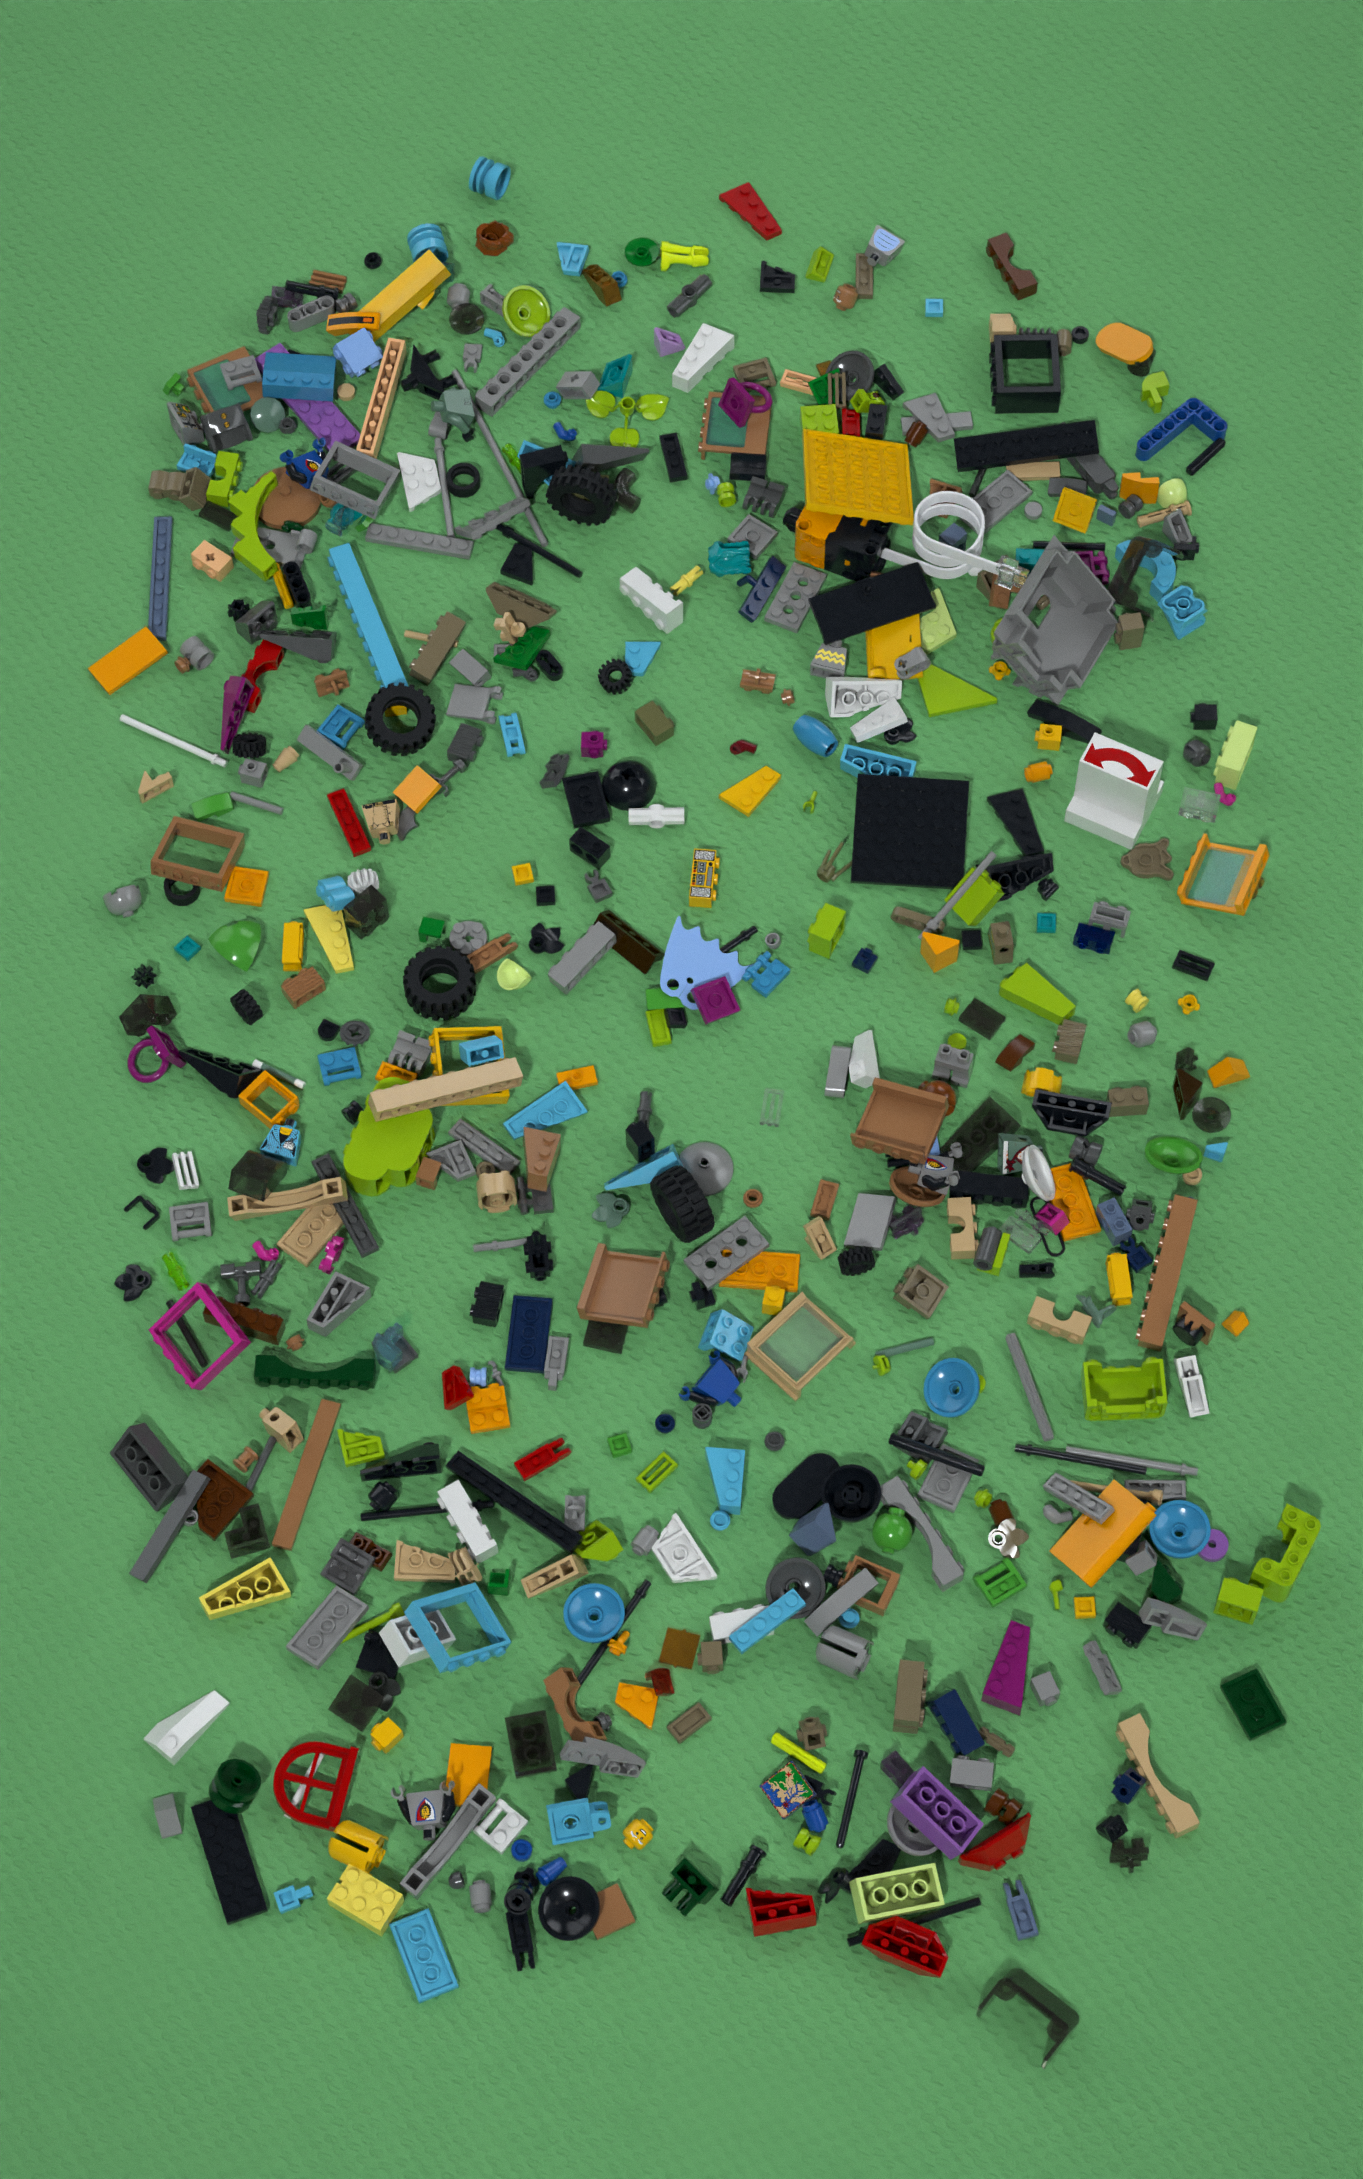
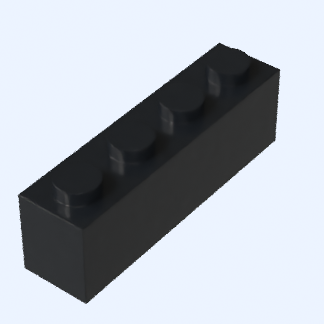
M958 1171L960 1176L958 1184L955 1186L950 1185L949 1198L971 1197V1202L975 1204L988 1203L998 1207L1005 1205L1015 1209L1026 1208L1029 1187L1019 1177Z

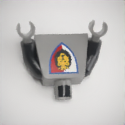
M959 1142L951 1145L950 1152L945 1151L939 1155H929L925 1165L909 1163L908 1172L918 1174L917 1184L919 1186L947 1195L950 1185L955 1186L958 1184L960 1176L958 1171H953L954 1159L952 1157L960 1158L963 1154Z
M443 1780L439 1785L440 1790L406 1793V1796H403L405 1793L403 1785L399 1786L400 1794L396 1793L394 1787L392 1788L391 1795L393 1798L398 1799V1806L409 1825H412L417 1830H423V1840H435V1829L446 1827L447 1821L450 1820L454 1813L456 1804L454 1792L451 1791L455 1787L454 1781L451 1780L449 1782V1788L446 1787L445 1780Z

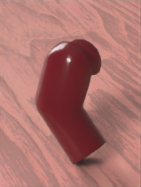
M739 740L730 746V752L735 755L745 751L755 754L757 750V745L744 740Z

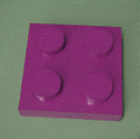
M726 976L690 990L705 1025L740 1011Z

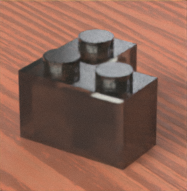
M140 994L119 1016V1019L127 1035L139 1037L147 1032L146 1029L152 1025L167 1026L177 1013L169 996Z
M259 1503L239 1508L244 1527L224 1532L231 1559L270 1548Z

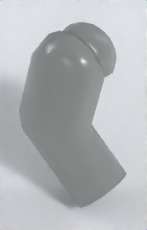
M1045 1505L1043 1507V1515L1053 1524L1073 1520L1071 1511L1060 1513L1052 1505Z

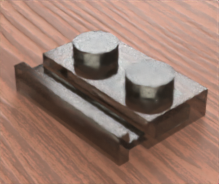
M976 998L973 999L959 1017L961 1023L988 1040L992 1039L1006 1020L1005 1016Z

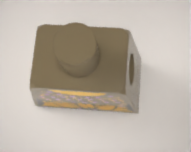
M1008 921L991 923L988 930V938L994 965L1012 963L1014 944L1010 923Z

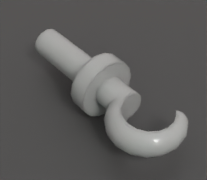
M492 1360L488 1361V1365L491 1364L493 1367L492 1378H496L500 1386L504 1385L500 1377L502 1375L501 1371H497L496 1363Z

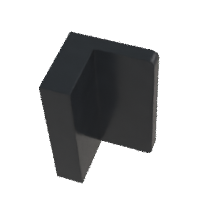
M731 453L729 480L751 481L753 476L765 480V454Z

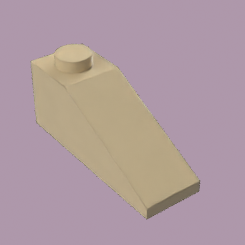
M571 1554L521 1579V1583L528 1599L573 1582L589 1573L583 1558L579 1555Z

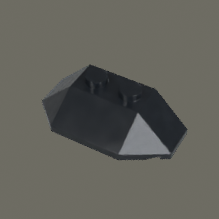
M1035 1089L1032 1108L1047 1130L1086 1137L1109 1120L1112 1103Z

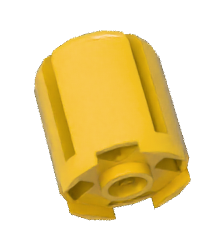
M351 1820L342 1821L333 1832L367 1849L368 1852L361 1851L331 1837L328 1843L329 1855L343 1864H350L372 1876L369 1872L374 1866L378 1868L386 1853V1850L383 1849L384 1841H389L388 1837Z

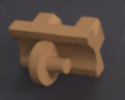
M339 668L333 670L331 675L324 676L321 674L315 676L314 683L319 697L330 693L338 696L339 690L350 687L346 671H341Z
M758 668L757 671L743 669L740 687L746 691L759 690L764 694H770L773 691L776 674L764 673Z

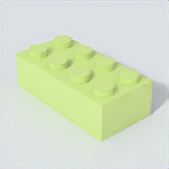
M935 1863L859 1877L849 1882L858 1924L937 1909L945 1905Z

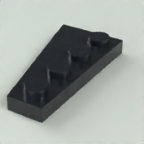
M1023 789L988 796L987 802L993 807L995 814L1001 819L1007 832H1010L1014 838L1013 841L1023 856L1043 854L1044 849Z

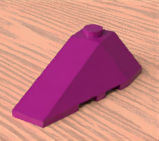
M230 676L229 680L224 684L221 750L225 754H229L233 738L236 736L255 688L245 677Z

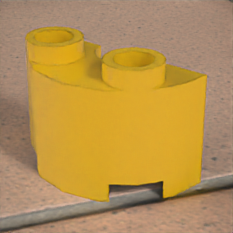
M1037 1067L1035 1071L1031 1072L1027 1070L1024 1075L1021 1093L1029 1097H1034L1035 1089L1060 1093L1062 1077L1053 1075L1054 1071L1046 1068Z

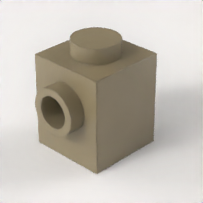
M721 1641L701 1642V1653H697L698 1666L702 1665L703 1672L717 1674L719 1671H723Z

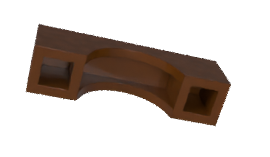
M1003 233L988 239L986 253L993 259L995 268L1001 272L1003 281L1009 285L1011 294L1015 295L1017 300H1021L1036 294L1038 283L1030 270H1020L1011 265L1009 259L1013 256L1014 244L1008 234Z

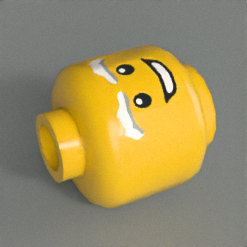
M643 1818L641 1820L634 1819L622 1832L625 1837L623 1842L631 1850L634 1847L637 1850H641L652 1840L653 1828Z

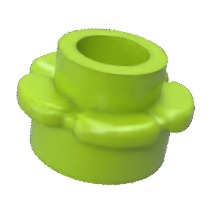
M956 998L947 999L944 1013L950 1016L954 1013L957 1014L959 1003L956 1002Z
M984 1489V1491L979 1490L974 1497L975 1505L986 1508L990 1504L992 1494L989 1493L988 1489Z

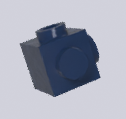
M1130 1767L1123 1775L1119 1774L1113 1782L1115 1787L1111 1793L1115 1795L1117 1800L1128 1805L1136 1798L1147 1780Z

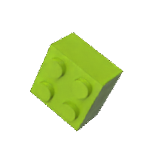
M836 404L800 406L801 433L803 429L839 434Z
M825 903L823 908H819L816 914V922L811 923L808 929V934L810 935L807 942L809 943V951L830 959L845 930L846 911Z
M1224 1577L1213 1613L1253 1625L1264 1589H1261L1256 1584L1241 1583L1233 1577Z

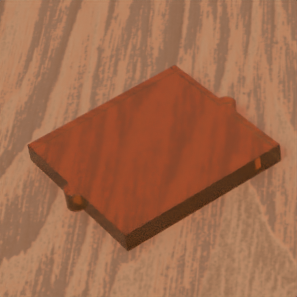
M667 1628L659 1662L673 1665L674 1668L678 1666L692 1670L700 1635L686 1632L685 1629L681 1631Z

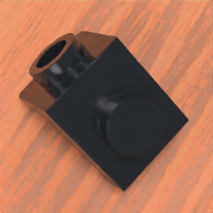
M1192 536L1191 544L1174 543L1172 558L1180 561H1194L1195 553H1199V543H1196V536Z
M699 1281L691 1283L689 1296L691 1302H695L697 1310L716 1304L711 1289L707 1291L705 1287L701 1288Z
M1120 1815L1115 1817L1109 1816L1096 1827L1098 1834L1111 1843L1128 1831Z

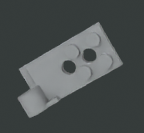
M262 527L257 528L261 544L281 567L285 563L292 561L297 563L301 569L305 555L313 552L318 537L314 531L309 529H302L301 531L291 530V533ZM236 537V539H235V541H234L233 547L235 546V544H236L238 541H241V540L238 539L237 537ZM267 545H275L273 549L266 548ZM232 547L231 556H232V557H235L234 551H233V547Z

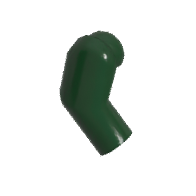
M289 520L284 521V524L281 526V529L286 533H289L291 529L295 531L306 529L300 523Z

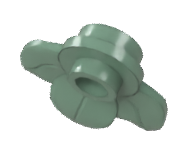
M610 1193L596 1195L600 1206L592 1213V1218L599 1222L606 1221L607 1228H614L621 1223L622 1217L628 1214L629 1203L622 1198H616ZM623 1207V1210H617L616 1208Z

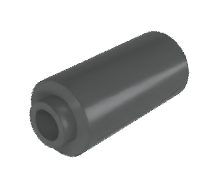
M990 1226L982 1231L973 1265L980 1270L988 1271L993 1267L1002 1236L996 1227Z

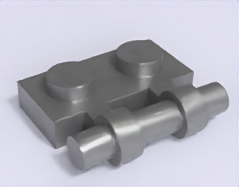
M524 1177L516 1178L517 1184L515 1187L519 1198L517 1205L521 1215H527L528 1208L534 1209V1215L553 1213L550 1183L547 1192L528 1188L527 1184L524 1183ZM527 1192L532 1193V1199H526Z

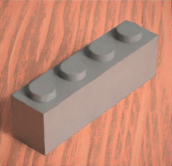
M599 921L595 925H591L583 938H579L575 942L574 947L563 954L561 961L550 968L548 972L549 981L567 995L617 942L615 934Z

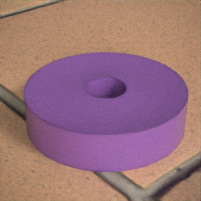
M1211 1529L1209 1541L1198 1555L1208 1562L1220 1561L1228 1551L1229 1543L1227 1537L1221 1531ZM1213 1543L1215 1547L1211 1548L1208 1544Z

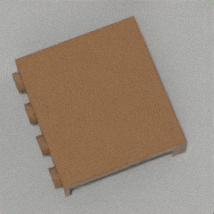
M875 1077L872 1083L874 1090L855 1134H850L852 1145L860 1149H870L878 1154H888L896 1159L903 1158L914 1164L921 1163L925 1165L949 1108L947 1097Z
M598 1243L577 1305L580 1319L648 1328L649 1322L654 1318L655 1304L659 1302L660 1288L664 1286L665 1272H668L670 1267V1261L667 1260L666 1253L662 1252L661 1257L657 1258L612 1252L607 1250L606 1244Z

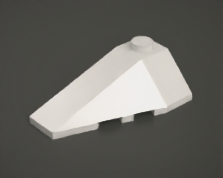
M826 677L825 697L829 717H850L855 713L883 705L893 697L896 700L901 699L902 680Z
M214 1690L157 1723L143 1740L170 1763L175 1765L230 1703Z

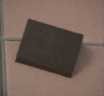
M1176 1069L1172 1087L1180 1120H1184L1198 1102L1203 1083L1182 1069Z

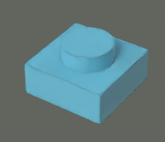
M925 299V317H943V299Z

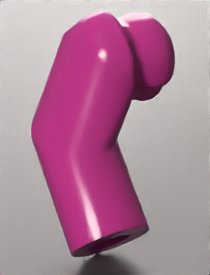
M1222 783L1214 784L1216 799L1226 806L1233 805L1236 801V796L1231 793L1225 794Z
M260 1241L252 1244L259 1259L264 1261L278 1259V1249L271 1248L266 1250Z

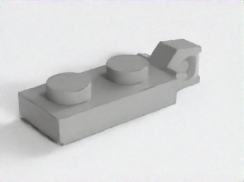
M549 1336L544 1368V1378L549 1379L548 1390L556 1391L558 1380L562 1381L569 1345V1338Z
M1090 1641L1083 1646L1085 1656H1087L1091 1664V1669L1095 1673L1104 1695H1117L1122 1692L1106 1654L1101 1653L1097 1642Z

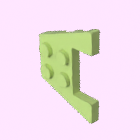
M939 588L930 592L936 604V609L920 618L921 646L926 655L953 640L957 635Z

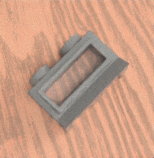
M1104 901L1094 902L1088 929L1092 928L1094 922L1103 925V931L1107 933L1110 932L1111 927L1122 930L1120 937L1124 938L1131 911H1128L1124 906H1117V908L1109 906Z

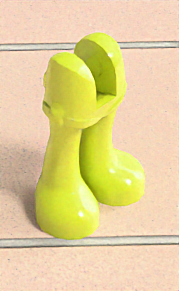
M661 241L660 269L661 271H667L669 266L675 263L691 265L692 267L707 266L709 264V258L707 257L709 250L702 246L693 245L692 247H686Z

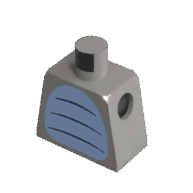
M877 225L864 253L868 257V264L876 266L879 263L882 266H886L900 254L905 241Z

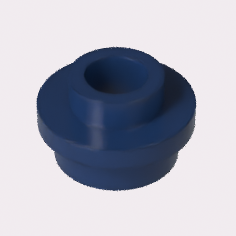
M661 1414L655 1420V1427L661 1433H669L675 1427V1420L669 1414ZM667 1422L669 1425L664 1427L661 1424Z

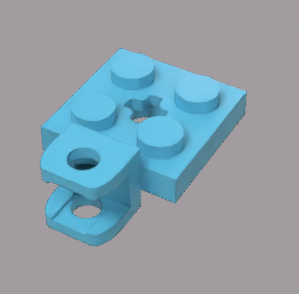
M588 1798L546 1805L553 1845L594 1838L593 1832L606 1830L611 1827L607 1802L588 1803ZM569 1818L575 1819L571 1825L565 1822Z

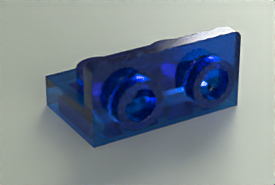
M1079 923L1074 935L1073 945L1080 949L1093 950L1099 954H1109L1115 932Z

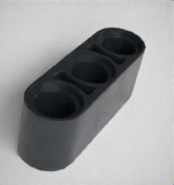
M292 561L285 563L283 566L284 579L295 607L305 608L312 606L310 592L298 564Z

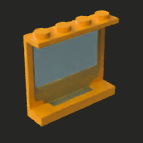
M1204 833L1201 840L1197 843L1195 855H1192L1190 859V866L1184 873L1182 885H1179L1177 889V895L1180 898L1181 904L1244 916L1270 856L1267 845L1259 844L1257 851L1210 843L1208 835Z

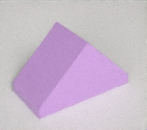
M658 327L654 328V345L660 357L685 349L679 334Z

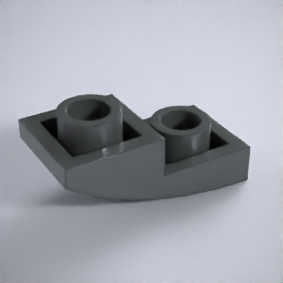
M1050 478L1048 495L1049 497H1060L1064 487L1086 495L1088 482L1071 478Z
M554 754L550 757L549 762L545 765L548 772L544 774L543 779L539 782L542 789L556 787L559 784L568 765V754Z

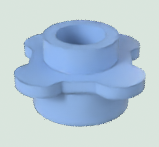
M709 473L708 479L705 480V486L707 490H710V494L713 495L720 484V480L717 476Z

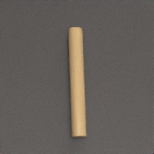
M405 630L404 637L429 641L427 639L428 634ZM456 640L453 647L457 648L458 640Z

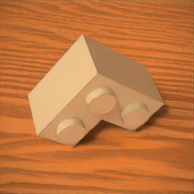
M990 314V342L994 341V335H1016V324L1011 314Z

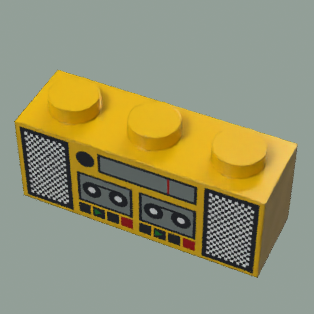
M694 848L689 893V906L712 908V901H716L717 890H713L714 885L718 884V874H715V869H719L720 858L716 857V850Z

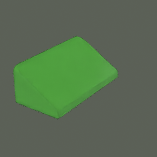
M668 987V988L671 989V990H676L678 987ZM661 988L645 989L647 1010L685 1007L679 997H671L664 993Z

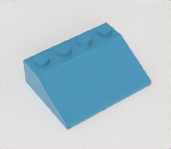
M266 352L262 381L263 397L333 402L336 358L334 356Z

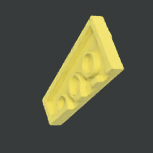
M326 905L303 909L335 973L353 971L354 966L342 910L333 912Z

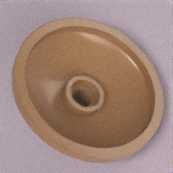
M908 1167L898 1168L890 1176L889 1185L891 1190L900 1200L917 1207H932L940 1204L945 1199L946 1195L919 1186L917 1184L918 1174L908 1172Z

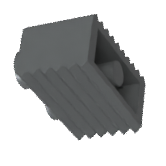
M461 723L447 750L448 760L453 762L454 760L461 759L467 767L470 762H474L477 755L476 750L484 742L482 730Z

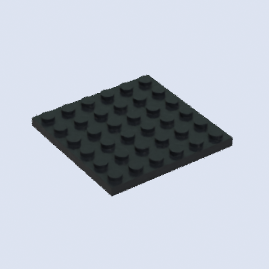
M858 774L851 883L953 890L964 876L969 781Z

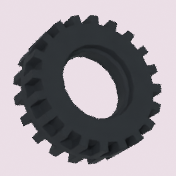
M568 465L567 468L561 466L559 470H555L546 491V498H548L547 503L552 504L553 511L558 510V515L568 517V521L575 520L577 524L586 523L587 526H591L594 523L597 526L600 522L604 524L607 519L609 520L617 500V490H613L614 485L608 483L609 479L607 477L602 478L600 476L601 473L598 471L594 473L588 467L586 470L582 469L581 465H577L576 468ZM571 493L582 495L588 498L590 501L578 498L577 496Z

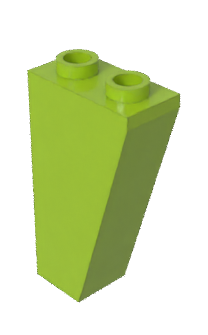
M1027 962L1022 967L1018 966L1013 971V975L1009 978H1004L999 985V995L1057 1025H1063L1064 1019L1069 1020L1075 1013L1076 1006Z

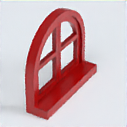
M314 1741L302 1743L290 1749L279 1761L273 1778L274 1796L281 1810L296 1822L333 1832L340 1821L359 1748L351 1746L348 1749ZM315 1753L309 1778L286 1772L288 1767L297 1758ZM319 1753L342 1759L336 1784L313 1779ZM284 1780L306 1785L300 1810L292 1805L287 1798L284 1790ZM310 1786L333 1792L326 1818L304 1812Z

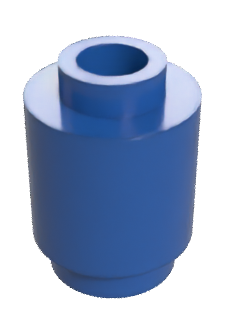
M817 1799L804 1803L802 1805V1814L809 1830L815 1833L825 1830L829 1822L821 1803H818Z

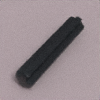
M1218 438L1186 467V472L1190 476L1194 475L1225 446V440Z

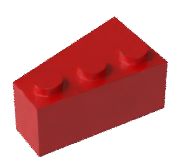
M746 1888V1900L754 1937L816 1926V1912L812 1895L787 1892L780 1894L772 1893L770 1890L763 1892Z

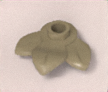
M1009 1518L1003 1520L998 1528L993 1529L989 1533L988 1541L992 1547L999 1549L1003 1556L1019 1558L1020 1553L1017 1546L1027 1541L1029 1535L1024 1530L1016 1528V1519ZM996 1535H1001V1536H1002V1540H1001V1541L995 1540V1536H996Z

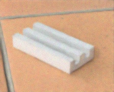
M192 1151L187 1152V1154H184V1152H180V1154L173 1153L172 1161L179 1190L198 1188L199 1181ZM178 1159H181L187 1185H184ZM186 1159H187V1161H188L189 1170H190V1174H191V1178H192V1183H193V1184H191V1180H190V1175H189V1171H188Z

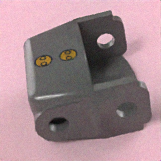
M239 403L200 416L209 450L213 453H216L217 450L238 445L246 439L247 441L253 440L249 425Z

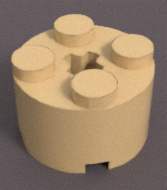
M504 1170L499 1173H482L479 1175L476 1189L478 1206L481 1210L485 1208L489 1213H501L510 1210L509 1206L512 1204L514 1206L517 1204L515 1180L509 1171Z

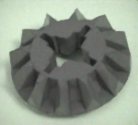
M349 1021L340 1029L341 1041H345L347 1046L349 1044H353L354 1047L357 1044L363 1046V1043L368 1041L370 1036L369 1027L361 1021Z

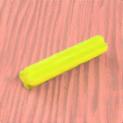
M776 1732L771 1738L772 1744L819 1774L825 1770L827 1765L825 1762Z

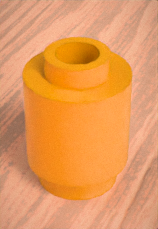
M1046 761L1031 764L1024 768L1027 782L1035 783L1047 780L1053 774L1051 764H1047Z

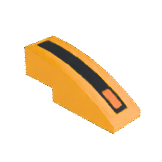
M377 312L328 315L326 332L339 336L344 334L352 335L364 327L369 332L379 330L381 314Z

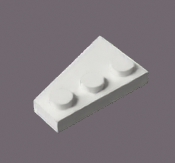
M893 697L850 727V730L857 743L902 725L908 722L899 703Z

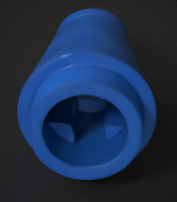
M558 1857L538 1868L536 1877L543 1886L550 1885L564 1871L567 1863L562 1857Z

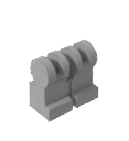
M399 1030L394 1048L390 1052L388 1063L395 1065L398 1061V1067L404 1068L409 1056L410 1059L406 1070L412 1072L414 1067H416L415 1073L418 1076H422L427 1063L430 1061V1054L433 1053L432 1047L429 1046L428 1040L418 1037L416 1040L415 1035Z

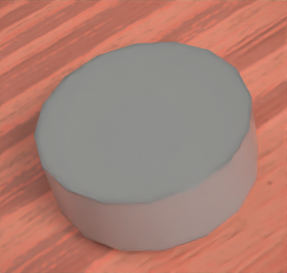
M1029 502L1024 509L1025 516L1030 520L1040 518L1042 506L1037 502Z

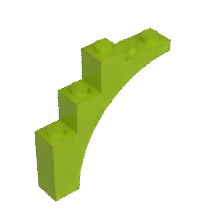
M272 471L264 475L255 486L250 487L247 493L240 490L233 494L228 501L230 510L238 516L230 524L232 533L241 540L233 547L235 558L265 582L278 571L276 561L266 552L261 544L257 529L262 506L269 494L278 486L276 474Z

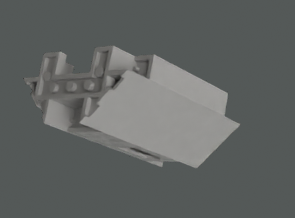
M1055 535L1050 540L994 631L995 640L992 645L993 654L991 660L1004 659L1018 676L1012 685L1016 687L1024 686L1030 689L1029 693L1040 698L1045 696L1058 706L1068 689L1081 688L1116 630L1115 624L1118 621L1113 615L1116 608L1113 605L1115 599L1111 593L1102 585L1075 551H1068ZM1042 595H1046L1050 601V608L1038 628H1036L1028 616Z

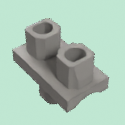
M565 1495L564 1524L576 1532H585L586 1496Z

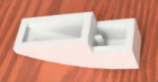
M1196 1355L1173 1359L1189 1417L1209 1414Z

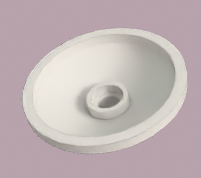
M1035 1145L1027 1146L1022 1160V1179L1039 1198L1045 1201L1053 1200L1055 1197V1184L1049 1164L1038 1147Z

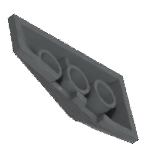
M581 444L572 460L576 461L575 468L577 465H581L582 469L587 470L588 467L591 468L592 472H599L642 461L649 453V448Z

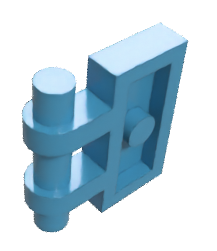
M768 951L763 955H759L756 958V962L749 966L742 976L745 982L752 978L754 982L751 987L765 998L790 974V969L778 959H775L772 963L768 961L772 956ZM763 967L765 970L758 974L757 971Z

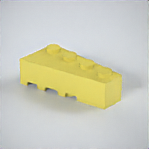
M270 1557L199 1597V1602L209 1620L290 1598L291 1591Z

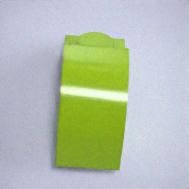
M1164 371L1150 374L1142 383L1141 402L1147 401L1148 407L1152 408L1154 414L1161 412L1162 400L1160 397L1168 395L1169 382Z

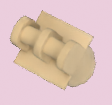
M466 1547L448 1553V1557L457 1573L454 1578L457 1577L462 1586L482 1580V1575L477 1567L479 1563L474 1564Z

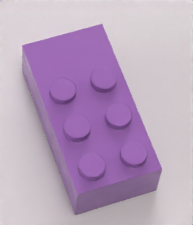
M924 1766L910 1775L890 1801L950 1860L963 1853L984 1825Z

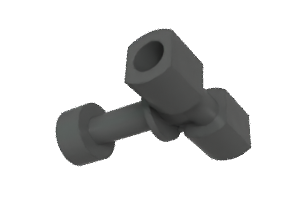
M260 1261L246 1262V1266L235 1267L234 1263L220 1265L222 1279L233 1278L234 1281L238 1282V1295L234 1296V1303L239 1302L245 1305V1307L249 1306L250 1296L246 1294L245 1282L249 1280L250 1276H260Z

